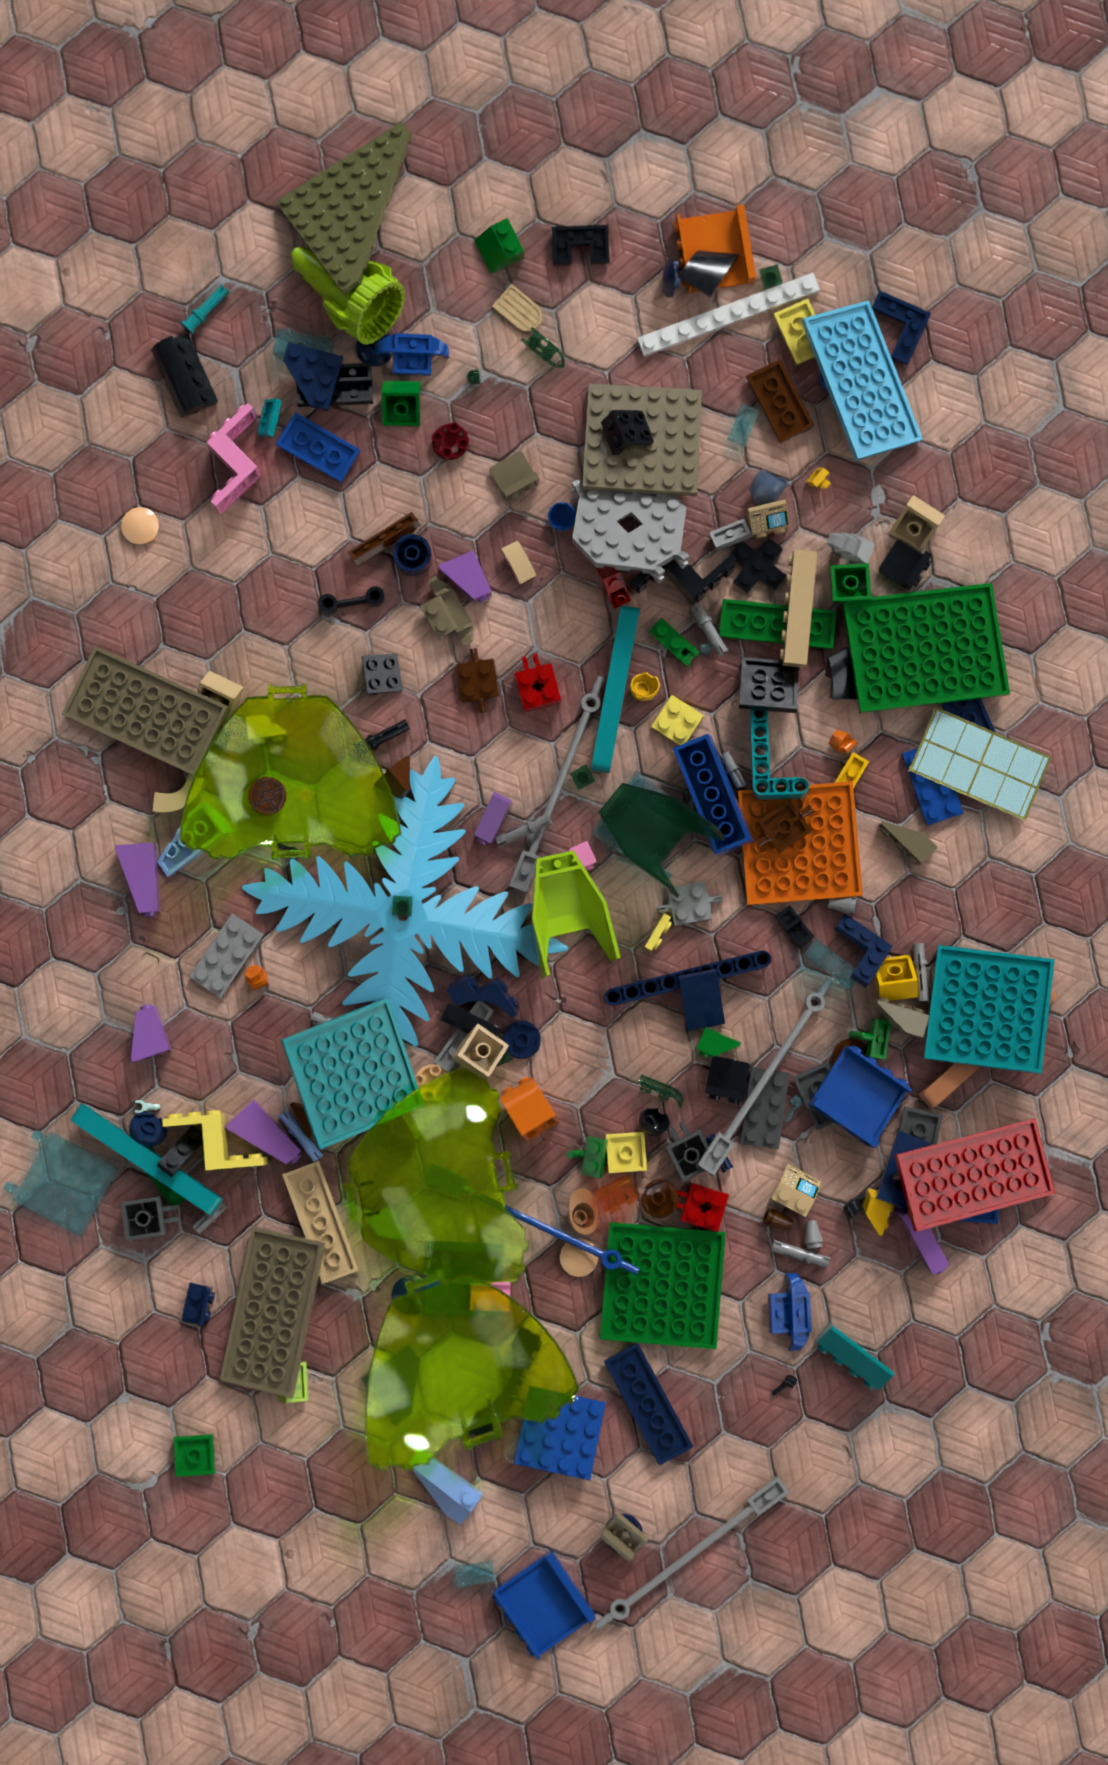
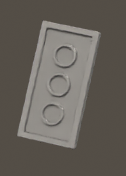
M232 913L189 977L222 999L264 934Z

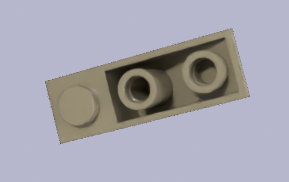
M884 821L879 824L881 827L880 831L886 837L890 836L895 841L893 844L900 851L904 850L908 853L907 858L913 864H922L938 848L924 833Z
M878 997V1000L870 999V1003L898 1032L924 1038L929 1020V1015L923 1014L924 1010L912 1007V1010L906 1009L905 1004L895 1002V1005L889 1003V999Z

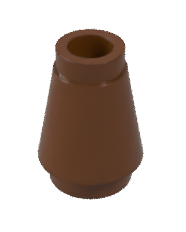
M768 1208L765 1212L763 1223H766L769 1227L790 1230L793 1225V1219H790L775 1208Z

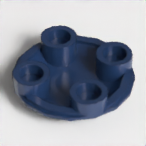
M670 259L667 261L663 271L662 287L667 298H672L675 289H679L680 278L677 277L678 260Z

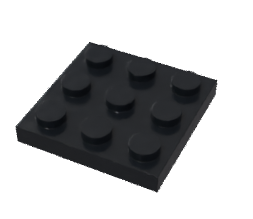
M742 657L739 709L796 713L799 667L782 666L783 660Z

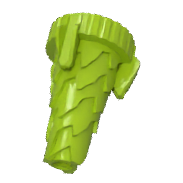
M300 246L292 251L293 269L303 275L302 279L309 283L323 297V306L336 328L339 330L344 329L360 343L368 345L380 340L396 323L404 306L405 290L403 285L392 276L389 266L369 261L366 270L363 271L361 285L344 295L309 247Z

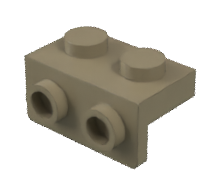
M619 1512L604 1527L600 1535L607 1545L614 1548L622 1558L629 1562L648 1540L646 1535Z

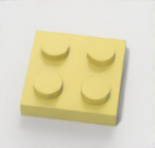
M671 695L651 728L677 745H682L689 740L704 715Z
M665 913L663 914L644 947L645 950L651 952L652 949L657 950L662 941L659 938L661 933L666 934L672 924L669 921L670 916Z
M644 1132L606 1134V1139L608 1140V1173L647 1171Z

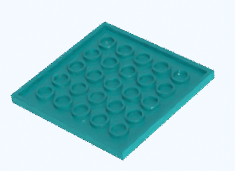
M938 945L924 1059L1042 1074L1055 959Z
M384 998L281 1039L317 1148L320 1150L425 1106L389 998Z

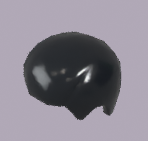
M646 1108L640 1113L638 1122L646 1134L658 1136L669 1129V1117L667 1114H661L659 1108Z

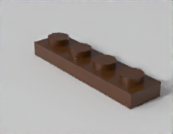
M411 512L356 546L348 553L358 566L377 553H381L388 546L396 543L402 536L413 533L421 524Z

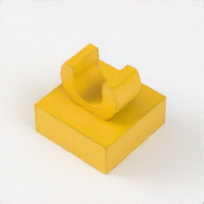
M817 468L806 480V483L810 487L819 486L821 489H827L831 484L825 478L829 472L825 468Z

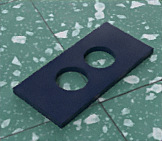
M897 1131L876 1199L908 1211L903 1189L895 1187L892 1182L893 1175L899 1173L894 1155L930 1146V1142L902 1131Z

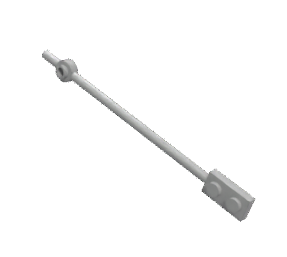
M597 676L591 693L586 694L581 700V706L584 711L544 811V814L548 813L550 817L590 714L595 713L600 707L598 694L605 679L604 677ZM588 701H593V702H594V706H593V707H589V706L587 705V702H588ZM546 827L537 831L529 852L522 851L509 884L510 887L525 893L528 892L535 874L536 859L541 858L536 855Z
M826 977L817 993H811L805 998L806 1010L724 1135L720 1132L716 1134L697 1163V1166L710 1175L714 1176L729 1154L735 1144L730 1140L812 1013L824 1008L825 999L823 996L833 982L831 978ZM811 1000L817 1002L816 1006H812Z
M776 1476L748 1497L746 1500L750 1504L626 1600L621 1598L615 1599L610 1605V1612L594 1623L596 1628L600 1630L614 1618L618 1620L625 1619L629 1615L632 1604L755 1511L760 1516L790 1493L780 1478ZM618 1605L623 1606V1610L620 1612L616 1610Z

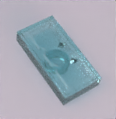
M741 404L728 440L746 446L759 410Z
M493 1560L454 1567L457 1588L496 1581Z

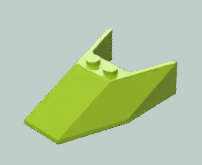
M574 850L537 858L532 925L541 979L550 975L547 957L548 944L551 937L588 929L592 932L610 962L620 959L607 903Z

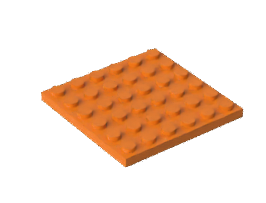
M853 781L809 785L808 794L802 799L758 800L753 795V789L738 791L739 806L754 841L742 846L747 905L863 896ZM803 785L795 786V789L801 792L805 790V787ZM777 787L776 790L778 792H784L786 788ZM764 788V789H756V790H757L758 792H760V793H763V792H765L767 789ZM788 800H791L795 808L800 811L809 805L813 808L814 812L805 817L806 824L812 832L781 853L770 842L759 848V844H756L755 841L764 836V830L758 821Z

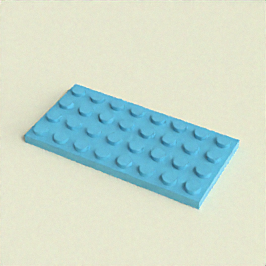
M869 300L803 318L801 321L855 461L922 441V435Z

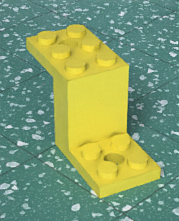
M220 1110L206 1111V1115L202 1116L201 1112L187 1113V1117H182V1113L167 1115L168 1119H162L163 1127L202 1123L205 1170L268 1164V1156L263 1157L262 1153L249 1154V1158L244 1159L243 1155L229 1156L227 1128L225 1127L226 1114H221Z

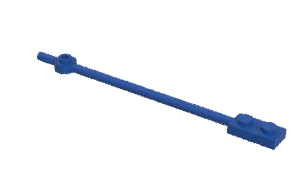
M431 1163L423 1181L456 1197H459L462 1192L602 1259L603 1265L608 1269L620 1267L634 1275L638 1274L640 1268L623 1261L618 1251L607 1250L604 1252L465 1186L466 1179ZM612 1255L616 1258L614 1263L608 1261L609 1256Z

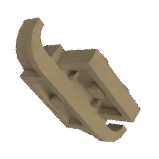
M437 576L429 579L428 582L436 597L420 605L438 640L455 631L463 646L473 642L472 621L455 590Z

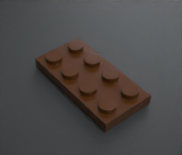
M781 359L746 375V379L780 444L814 427Z

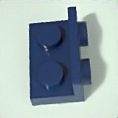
M189 1283L181 1321L197 1324L201 1327L205 1326V1323H209L211 1311H208L209 1305L213 1304L215 1292H212L213 1287Z

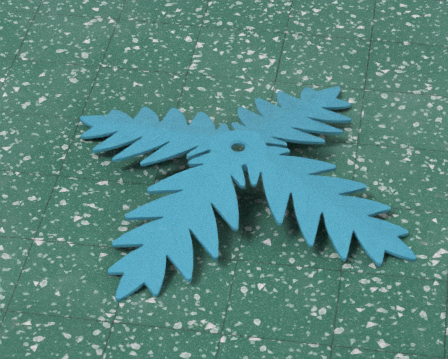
M434 756L423 775L410 770V786L416 802L405 796L398 798L391 794L394 805L408 828L383 814L379 815L387 836L401 853L399 855L378 842L373 843L382 865L395 881L393 883L386 878L382 879L383 884L391 894L390 897L386 896L378 883L374 884L376 895L374 897L363 877L347 861L344 862L348 890L346 892L336 873L320 856L316 857L320 888L309 872L293 858L290 859L293 885L280 874L265 868V882L242 886L244 891L262 900L256 910V914H267L288 907L276 928L277 932L290 929L314 914L300 939L301 943L321 935L340 919L342 920L328 943L329 947L348 940L369 923L370 925L365 933L366 937L383 928L384 931L374 937L370 944H384L362 958L350 970L348 976L353 977L378 972V974L359 985L348 995L342 1004L346 1006L369 1001L377 1002L384 998H389L402 1039L414 1046L419 1044L415 1031L400 1006L425 1021H429L430 1018L420 997L405 978L410 979L430 992H434L426 970L410 950L413 949L420 954L424 953L415 935H419L428 949L432 948L430 935H432L444 956L460 972H463L464 968L459 941H461L464 949L476 966L490 979L492 978L488 946L500 963L516 977L520 976L516 950L529 961L539 966L533 925L520 928L533 907L532 903L511 909L493 921L508 896L506 891L484 900L466 914L464 913L479 891L478 886L454 895L437 908L436 906L441 900V895L431 898L424 904L421 902L436 891L435 887H422L443 876L459 861V857L428 860L448 849L466 833L464 829L433 833L449 823L464 807V803L437 806L446 797L456 781L455 778L441 779L440 763L437 756ZM400 910L407 911L408 919L405 921L398 920L397 913ZM553 937L549 939L548 954L568 950V947Z

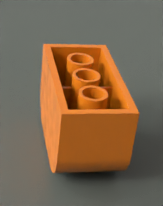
M527 1076L518 1081V1086L514 1088L510 1086L503 1090L499 1098L520 1134L526 1141H529L560 1122L535 1079Z

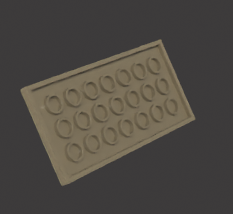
M94 646L62 715L191 775L197 776L229 707Z
M252 1227L220 1381L289 1398L294 1397L326 1243Z

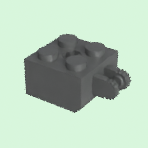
M681 1121L679 1126L684 1132L685 1137L678 1139L675 1129L672 1126L669 1127L675 1142L665 1146L682 1182L705 1171L697 1166V1163L709 1146L700 1129L690 1134L685 1123ZM689 1150L696 1152L693 1161H690V1158L688 1160L686 1158Z
M163 1196L121 1202L126 1241L168 1234L167 1223L180 1221V1217L177 1216L166 1219L165 1211H175L179 1208L178 1205L164 1207ZM142 1213L148 1216L147 1223L140 1219L143 1216Z

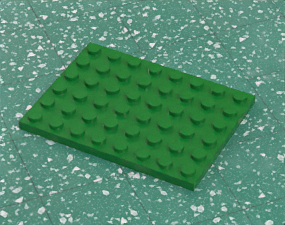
M992 583L871 597V601L842 602L859 714L1010 695Z

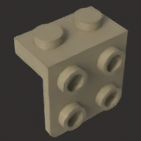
M520 451L491 466L489 469L506 502L519 498L521 493L535 489L540 483L537 473L533 472L524 454Z

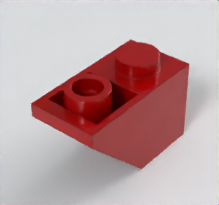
M609 566L596 568L603 588L614 609L631 601L620 570H615V567Z

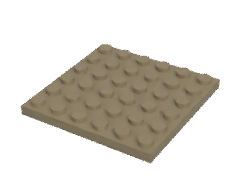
M589 383L582 490L697 496L702 390ZM612 410H640L645 415L654 442L651 445H628L619 455H612L601 421Z

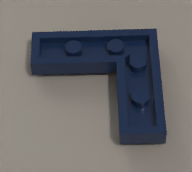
M879 290L872 310L905 324L891 358L908 366L931 313Z
M844 914L834 930L866 951L850 978L867 988L891 950L892 945L847 914Z

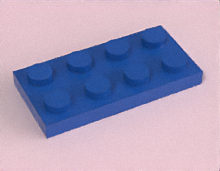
M296 412L276 443V446L340 483L343 482L361 452L357 447Z
M918 748L902 753L926 826L964 813L955 790L909 771Z

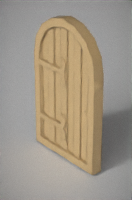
M513 284L492 305V308L523 332L536 330L542 322L541 309Z

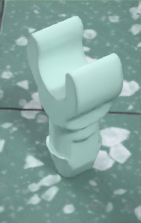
M143 1100L135 1101V1103L142 1104V1109L135 1110V1113L161 1109L159 1104L145 1103Z

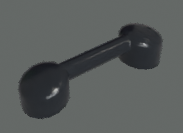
M378 586L369 588L366 596L338 601L333 595L324 594L319 598L318 605L324 614L332 615L337 612L338 608L368 603L372 607H378L383 604L385 594Z
M900 1179L892 1180L895 1187L903 1189ZM866 1192L850 1199L843 1206V1211L848 1220L864 1209L861 1203L864 1202Z

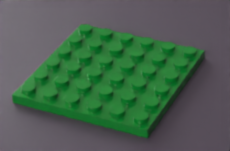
M610 1222L607 1250L618 1251L623 1261L640 1269L638 1274L634 1275L620 1267L615 1269L606 1268L600 1339L717 1349L726 1232ZM614 1256L608 1257L610 1263L615 1262L616 1258Z

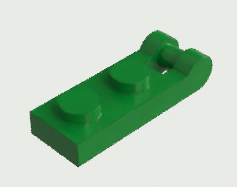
M662 617L648 632L687 668L693 658H697L700 655V652ZM684 649L689 651L686 656L681 654Z

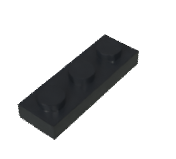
M449 1002L440 1019L468 1034L476 1024L481 1025L495 1036H497L500 1027Z
M192 1125L158 1162L157 1167L172 1178L202 1145L203 1133Z

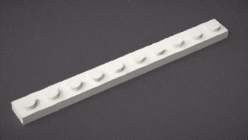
M814 273L643 335L638 337L637 341L643 357L813 295L818 293L820 288Z

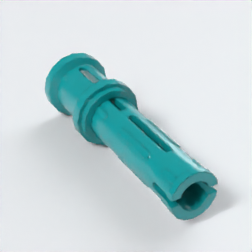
M220 284L198 309H193L191 311L192 314L185 321L180 322L188 333L193 335L194 330L201 323L205 322V317L230 293L226 287L223 288L224 286Z

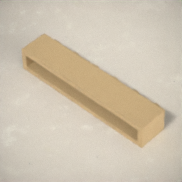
M794 549L792 555H789L788 566H791V574H787L786 585L790 586L789 592L785 594V604H788V608L783 614L786 630H782L781 641H784V649H780L779 660H783L782 666L805 668L807 665L817 551Z

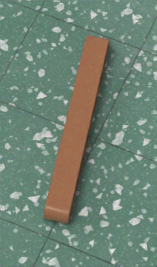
M1052 988L1050 1004L1058 997ZM952 1063L922 1090L918 1096L932 1110L980 1066Z

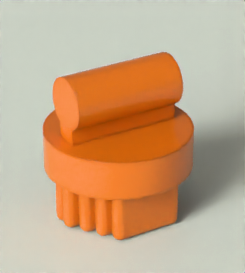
M838 729L832 734L829 745L834 747L835 751L843 752L844 754H847L857 744L854 738L851 739L849 733Z
M255 964L247 968L244 974L245 980L253 991L269 984L268 976L261 966Z

